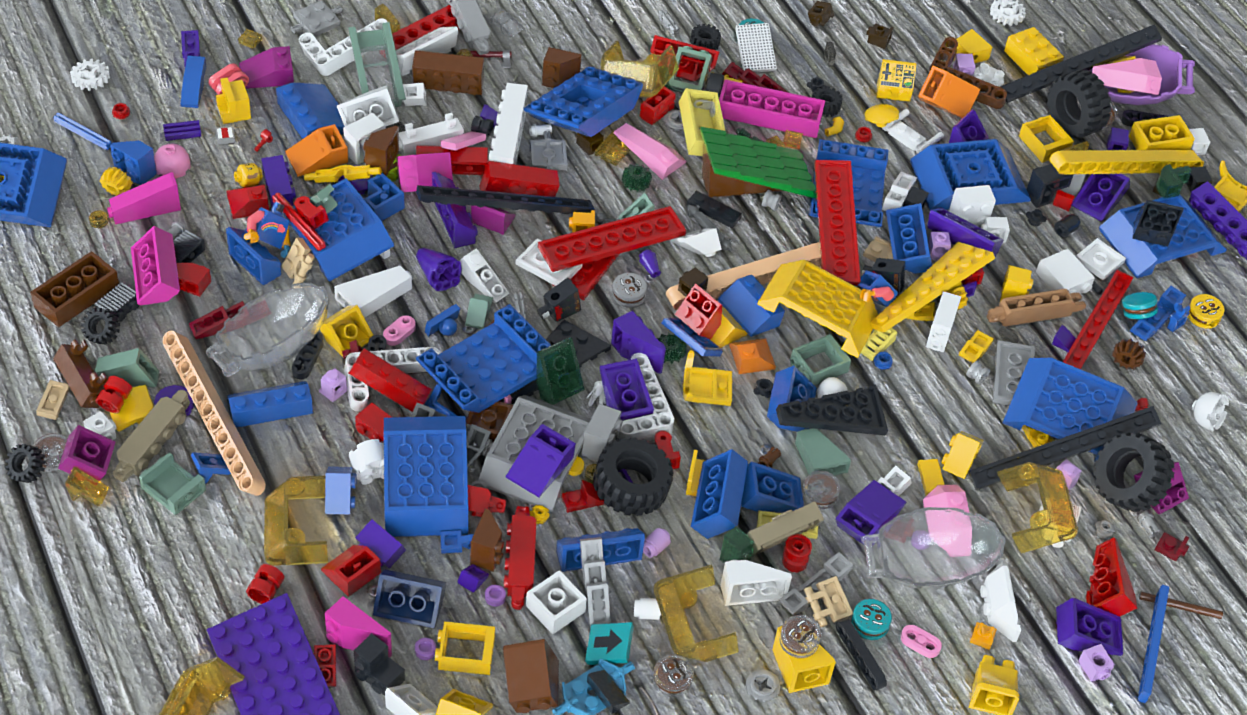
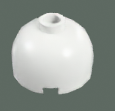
M1208 392L1201 395L1192 405L1195 421L1207 430L1214 431V427L1219 429L1227 415L1224 409L1225 405L1229 406L1228 397L1217 392Z

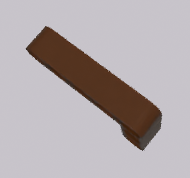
M954 37L945 38L929 68V72L932 66L943 69L981 89L980 91L986 92H979L975 101L995 109L1003 108L1007 96L1005 89L950 68L957 53L958 41Z

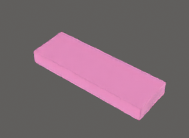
M473 131L442 140L441 147L458 150L485 141L486 134Z

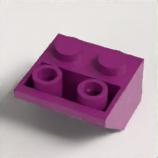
M1174 462V468H1172V471L1175 472L1174 479L1171 478L1170 483H1172L1171 489H1167L1166 497L1164 499L1161 498L1159 500L1160 503L1155 507L1150 505L1157 514H1161L1189 499L1179 462ZM1143 471L1134 475L1136 483L1142 476Z

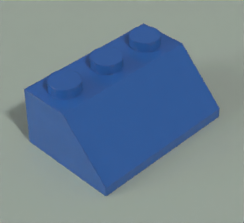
M232 227L226 228L229 254L263 286L281 275L280 260L270 254L265 246L258 242L251 244V239L245 240V230Z
M752 274L737 279L718 298V301L750 337L779 327L785 313L780 304L774 313L757 304L765 288Z
M795 366L776 372L767 418L778 428L798 432L809 428L779 425L776 412L779 404L794 401L804 402L808 398H815L817 388Z

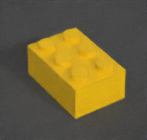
M1035 27L1008 36L1004 52L1027 75L1064 60V56Z
M1180 115L1134 122L1129 134V138L1136 150H1190L1195 139Z

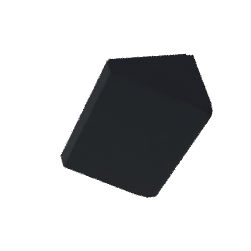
M605 670L592 672L587 675V683L611 714L630 704V701Z

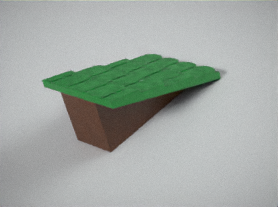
M700 127L704 141L702 178L709 197L765 193L767 190H771L772 192L787 191L817 199L816 187L804 162L803 154L799 150L778 147L774 143L751 140L745 136L728 134L723 130Z

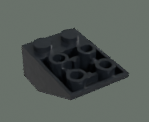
M1147 200L1135 219L1132 239L1168 247L1184 208Z

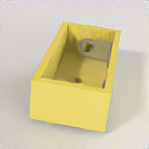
M686 88L679 100V107L688 155L703 156L704 141L699 128L706 127L725 131L719 97L716 92Z

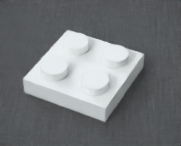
M1098 238L1076 255V258L1087 270L1102 280L1106 279L1124 264L1126 260L1124 256Z

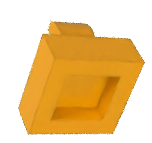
M977 622L970 643L990 650L997 629L987 626L982 622Z

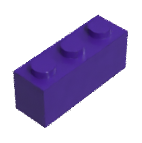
M283 155L261 158L262 172L271 208L274 205L272 195L280 193L291 206H294L293 198H296L295 188L291 187L293 185L292 176L287 174L289 173L288 162H284Z

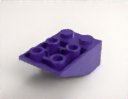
M633 311L614 319L611 345L622 357L631 360L632 356L636 353L645 354L654 372L661 374L666 349L664 344L659 342L654 336L653 331L648 329L641 317L637 316Z
M541 424L530 436L508 471L506 478L540 498L574 458L576 443L546 425Z
M873 480L846 504L835 520L841 530L871 549L907 502Z

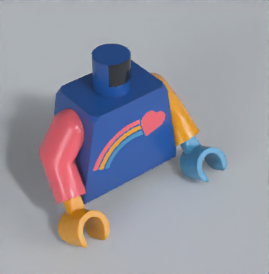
M275 201L271 211L261 207L249 216L247 228L244 231L246 233L244 234V239H251V244L261 240L279 249L283 248L284 250L281 251L280 255L285 258L291 249L289 220L281 216L285 206Z
M867 270L860 277L861 283L855 286L861 289L860 299L870 302L872 298L875 303L885 307L890 305L898 294L881 275Z

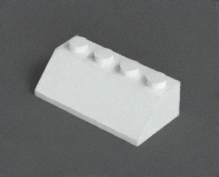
M440 27L397 49L396 55L401 76L411 73L415 50L449 53L451 48L456 46L458 28Z

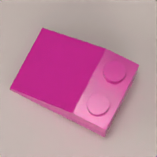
M450 152L396 157L399 189L403 193L416 192L417 185L432 186V172H437L453 180Z
M344 596L325 612L326 636L333 644L337 643L342 648L355 650L372 633L388 645V657L392 656L391 632Z

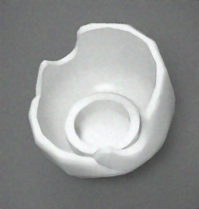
M829 377L820 383L816 393L817 397L821 398L823 395L848 391L846 384L840 379Z

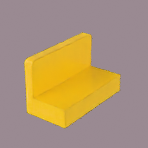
M698 450L693 452L686 495H697L702 463L705 461L697 459Z

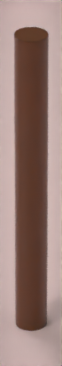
M1140 592V600L1155 603L1156 595ZM1167 599L1166 606L1218 619L1223 617V611L1175 599Z

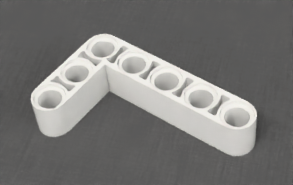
M378 19L357 32L382 29V24L387 22V20ZM304 33L299 37L304 54L323 76H328L355 60L350 36L327 50H324L311 33Z
M435 347L370 351L404 373L427 372L418 363L416 357L431 348L437 354H440V351ZM361 352L347 355L344 369L349 405L356 412H361L367 407L369 397L367 384L348 374L352 367L350 364L355 362Z
M636 353L632 356L631 360L637 359L654 411L651 415L623 421L618 433V439L626 438L629 440L631 437H635L637 440L653 441L655 440L656 433L660 431L672 434L674 416L648 357L643 353Z

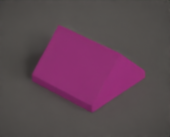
M471 205L473 224L503 235L516 215L502 209Z

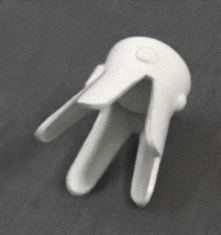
M597 381L594 383L593 390L586 397L588 398L592 394L588 402L589 407L593 405L598 396L599 404L603 405L604 402L606 404L602 381Z

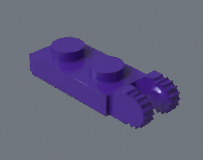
M199 30L181 31L184 67L186 66L188 56H200Z

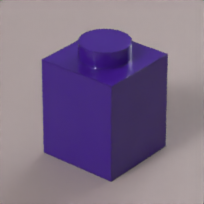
M1112 127L1107 139V150H1127L1129 130Z

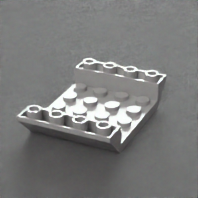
M527 395L518 397L486 456L478 481H484L488 489L534 506H544L550 512H553L560 498L561 487L583 446L584 432L591 419ZM541 424H544L573 441L576 445L572 461L539 498L507 479L506 475L530 436Z

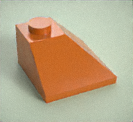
M766 338L729 343L739 374L776 369Z

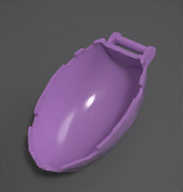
M1152 44L1125 56H1135L1136 59L1143 58L1156 61L1162 77L1159 95L1132 92L1130 94L1118 93L1117 88L1107 87L1109 91L1107 93L1111 97V102L1130 105L1157 104L1171 99L1176 94H1193L1195 92L1193 87V67L1195 66V61L1182 60L1183 56L1179 52L1172 51L1165 45ZM1182 68H1186V86H1182Z

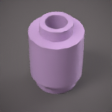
M655 529L645 538L643 553L649 558L657 556L671 543L670 534L665 529Z

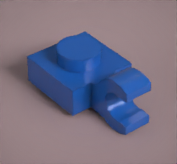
M1183 300L1175 303L1174 309L1176 312L1169 317L1170 322L1167 328L1171 332L1185 325L1190 314V306L1182 307Z
M461 530L441 532V554L461 553L462 547L471 550V540L474 534L462 536Z

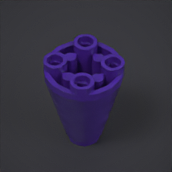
M430 248L418 250L416 254L417 262L433 289L444 291L451 287H456L460 283L462 268L459 260Z

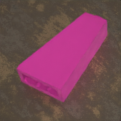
M173 172L110 198V207H107L109 218H113L115 225L180 211L178 186Z

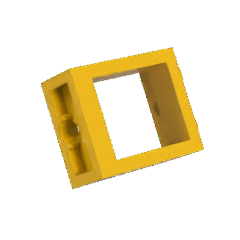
M1051 115L1022 124L1019 134L1020 139L1042 163L1049 161L1051 155L1057 151H1071L1074 142ZM1046 131L1055 142L1044 146L1034 134Z
M444 621L443 630L439 629L437 642L441 643L440 648L435 650V661H438V670L490 675L495 642V627ZM448 639L484 641L482 660L446 657Z

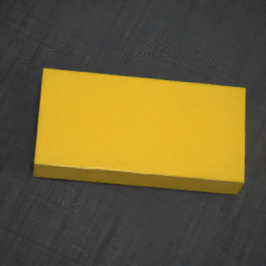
M938 459L918 460L917 465L925 496H927L936 486L945 484Z

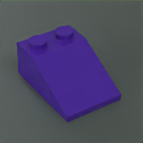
M1091 174L1074 199L1072 207L1102 222L1129 189L1130 178L1122 174Z
M637 359L599 367L606 405L621 411L620 420L625 421L653 414L654 407Z
M1071 598L1056 607L1059 645L1075 651H1083L1102 644L1109 655H1123L1121 617L1076 598Z

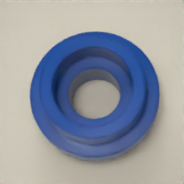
M879 352L874 357V364L877 368L886 370L892 366L893 360L889 353Z

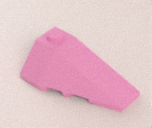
M1137 58L1093 66L1092 74H1096L1098 79L1104 82V86L1159 95L1162 77L1154 60Z
M627 123L614 131V134L662 180L686 163V160L675 149Z

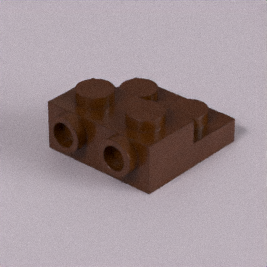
M498 401L480 413L470 411L466 423L491 431L489 439L494 443L514 405Z

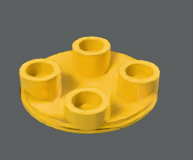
M888 104L874 105L865 111V120L881 128L885 127L887 123L899 119L898 109Z

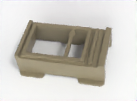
M814 501L795 511L791 509L775 516L771 522L749 531L741 538L750 556L753 557L755 554L757 555L787 541V538L791 535L802 534L810 528H816L824 518Z

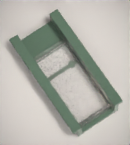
M390 22L383 23L382 29L356 32L355 27H348L362 94L387 85L395 107H400L402 100H406Z

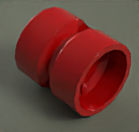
M110 376L104 385L105 390L100 391L95 401L104 410L116 414L123 407L124 399L128 398L132 391V386L120 377Z
M801 534L791 535L787 538L782 555V564L787 570L801 572L806 569L812 551L811 541Z
M262 564L254 576L255 579L249 584L246 593L257 603L263 604L274 598L277 593L276 590L280 588L284 581V574L272 565Z

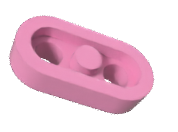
M401 316L388 326L383 332L386 344L396 346L410 336L416 328L414 318L411 316Z
M907 625L902 630L900 638L904 645L928 658H934L939 655L942 644L937 637L915 625Z

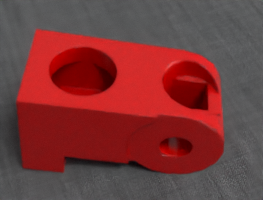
M301 196L295 200L294 205L297 208V212L314 230L329 221L326 210L322 205L316 208L307 196Z
M666 431L656 433L654 444L658 446L659 450L662 449L666 453V458L670 459L672 468L678 469L681 456L679 451L673 452L671 434Z

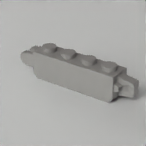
M446 0L451 6V12L456 17L458 27L462 30L466 43L468 42L470 49L475 48L479 55L487 54L489 52L488 38L490 30L476 0Z

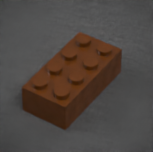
M415 50L412 66L413 83H424L425 89L482 95L484 58Z
M91 251L30 293L34 308L59 328L103 298L109 291H112L119 284L117 271Z

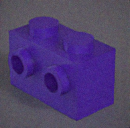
M373 519L355 537L359 542L358 545L367 546L380 558L381 567L385 565L390 569L406 551L399 541Z

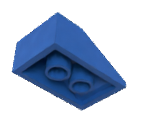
M751 461L747 466L741 505L756 512L759 510L786 512L791 509L795 511L804 506L800 478Z

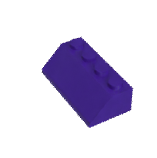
M432 172V186L459 189L455 187L453 180L437 172ZM434 202L454 248L475 244L478 230L476 225L472 224V217L470 212L466 211V206L450 203L445 205Z
M942 207L930 211L927 228L931 229V232H949L951 244L955 245L958 242L991 251L996 257L1004 241L1002 238Z

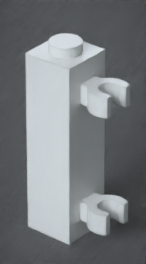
M452 113L445 114V121L413 129L412 123L405 124L406 131L399 132V151L402 152L403 156L415 155L416 146H441L442 140L464 134V129L458 118L453 119Z

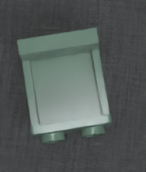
M170 452L159 458L153 466L144 470L139 476L141 488L174 515H177L206 491L204 478L199 474L194 477L174 461L173 455Z

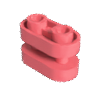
M232 63L212 75L208 83L220 95L223 94L221 78L227 77L229 82L243 80L245 87L249 82V78L241 71L237 64Z

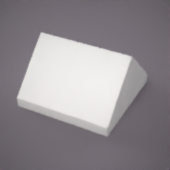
M411 684L390 687L385 691L386 708L394 715H436L438 707Z

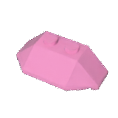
M938 485L923 499L929 536L942 549L947 551L950 557H971L972 523L966 493L958 485Z

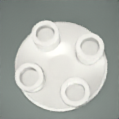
M981 63L979 67L975 68L972 76L1000 87L1004 84L1005 74L1002 70L990 67L987 63Z

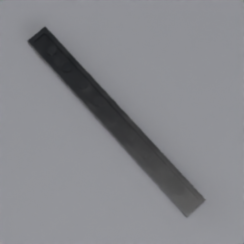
M1154 24L1000 87L1006 90V102L1009 103L1051 86L1053 81L1060 76L1077 70L1088 71L1093 69V66L1103 65L1160 42L1162 36Z
M417 185L416 189L419 200L425 203L438 202L445 205L450 203L460 206L474 205L496 209H522L531 212H558L566 215L573 214V212L591 213V210H595L592 202L584 199Z
M1154 406L970 470L968 473L977 491L1104 446L1108 441L1112 442L1113 437L1121 436L1122 433H1141L1158 427L1162 423Z

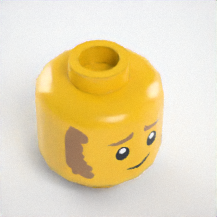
M255 163L240 164L234 172L235 181L244 188L257 186L263 178L261 168Z

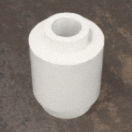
M640 598V600H635L634 617L659 620L660 616H664V603H660V599Z

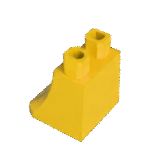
M984 655L975 674L968 708L997 715H1012L1019 701L1018 670H1015L1014 661L1003 660L1001 666L995 665V658L993 656Z

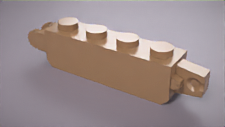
M1059 289L1004 298L1000 301L999 306L988 311L987 319L989 322H1001L1002 326L1006 327L1068 317L1072 315V312L1084 310L1086 304L1083 301L1079 302L1082 297L1080 293H1070L1067 289Z

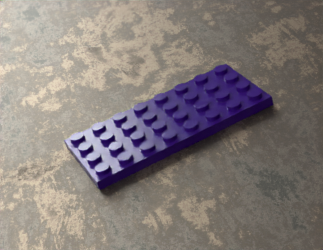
M287 593L207 629L241 715H340Z

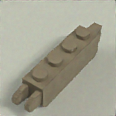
M180 389L171 399L163 397L157 402L117 451L119 463L113 471L114 478L125 482L132 474L138 476L142 470L148 467L149 461L160 452L162 445L173 436L175 429L185 421L187 416L185 410L190 404L187 391Z

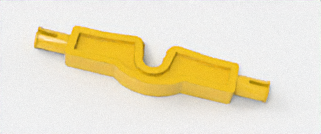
M341 165L332 169L316 170L315 173L305 174L304 180H315V183L337 182L344 175L348 181L369 178L370 175L381 174L382 169L381 167L371 168L370 165Z

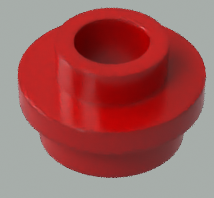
M118 103L114 105L112 115L116 119H125L130 115V109L126 104Z
M860 127L855 133V138L863 143L869 142L872 139L871 130L867 127Z

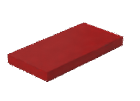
M619 254L582 264L581 269L570 279L577 287L580 299L585 300Z

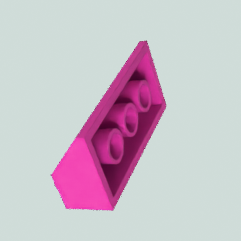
M153 226L131 247L137 304L140 306L168 302L180 291L173 235Z

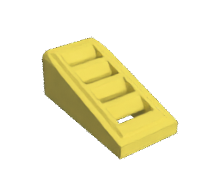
M893 328L884 333L875 330L869 336L861 353L873 361L879 352H883L895 342L897 331Z

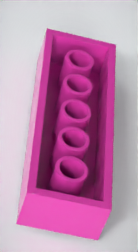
M724 80L719 98L723 119L817 138L825 100L730 80Z

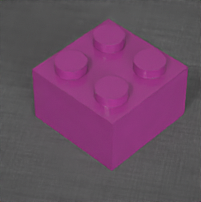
M78 425L68 436L58 469L97 485L107 472L116 441Z

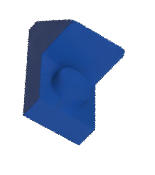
M196 452L191 454L199 475L204 478L205 484H207L213 474H231L221 454Z

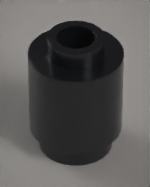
M1068 214L1055 223L1054 229L1057 235L1066 238L1079 228L1081 222L1077 215Z

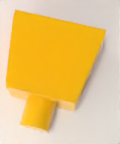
M973 29L956 39L958 41L956 54H973L974 63L989 60L992 46Z

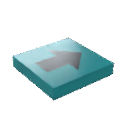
M632 622L592 624L585 658L587 665H598L599 659L611 664L628 663L634 629Z

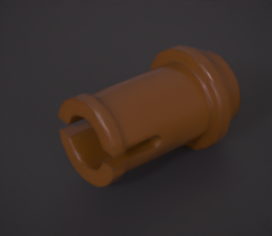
M771 447L764 456L759 458L758 464L772 468L773 463L781 456L780 450Z

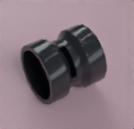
M476 115L471 124V131L484 133L486 137H489L494 122L490 119L484 120Z

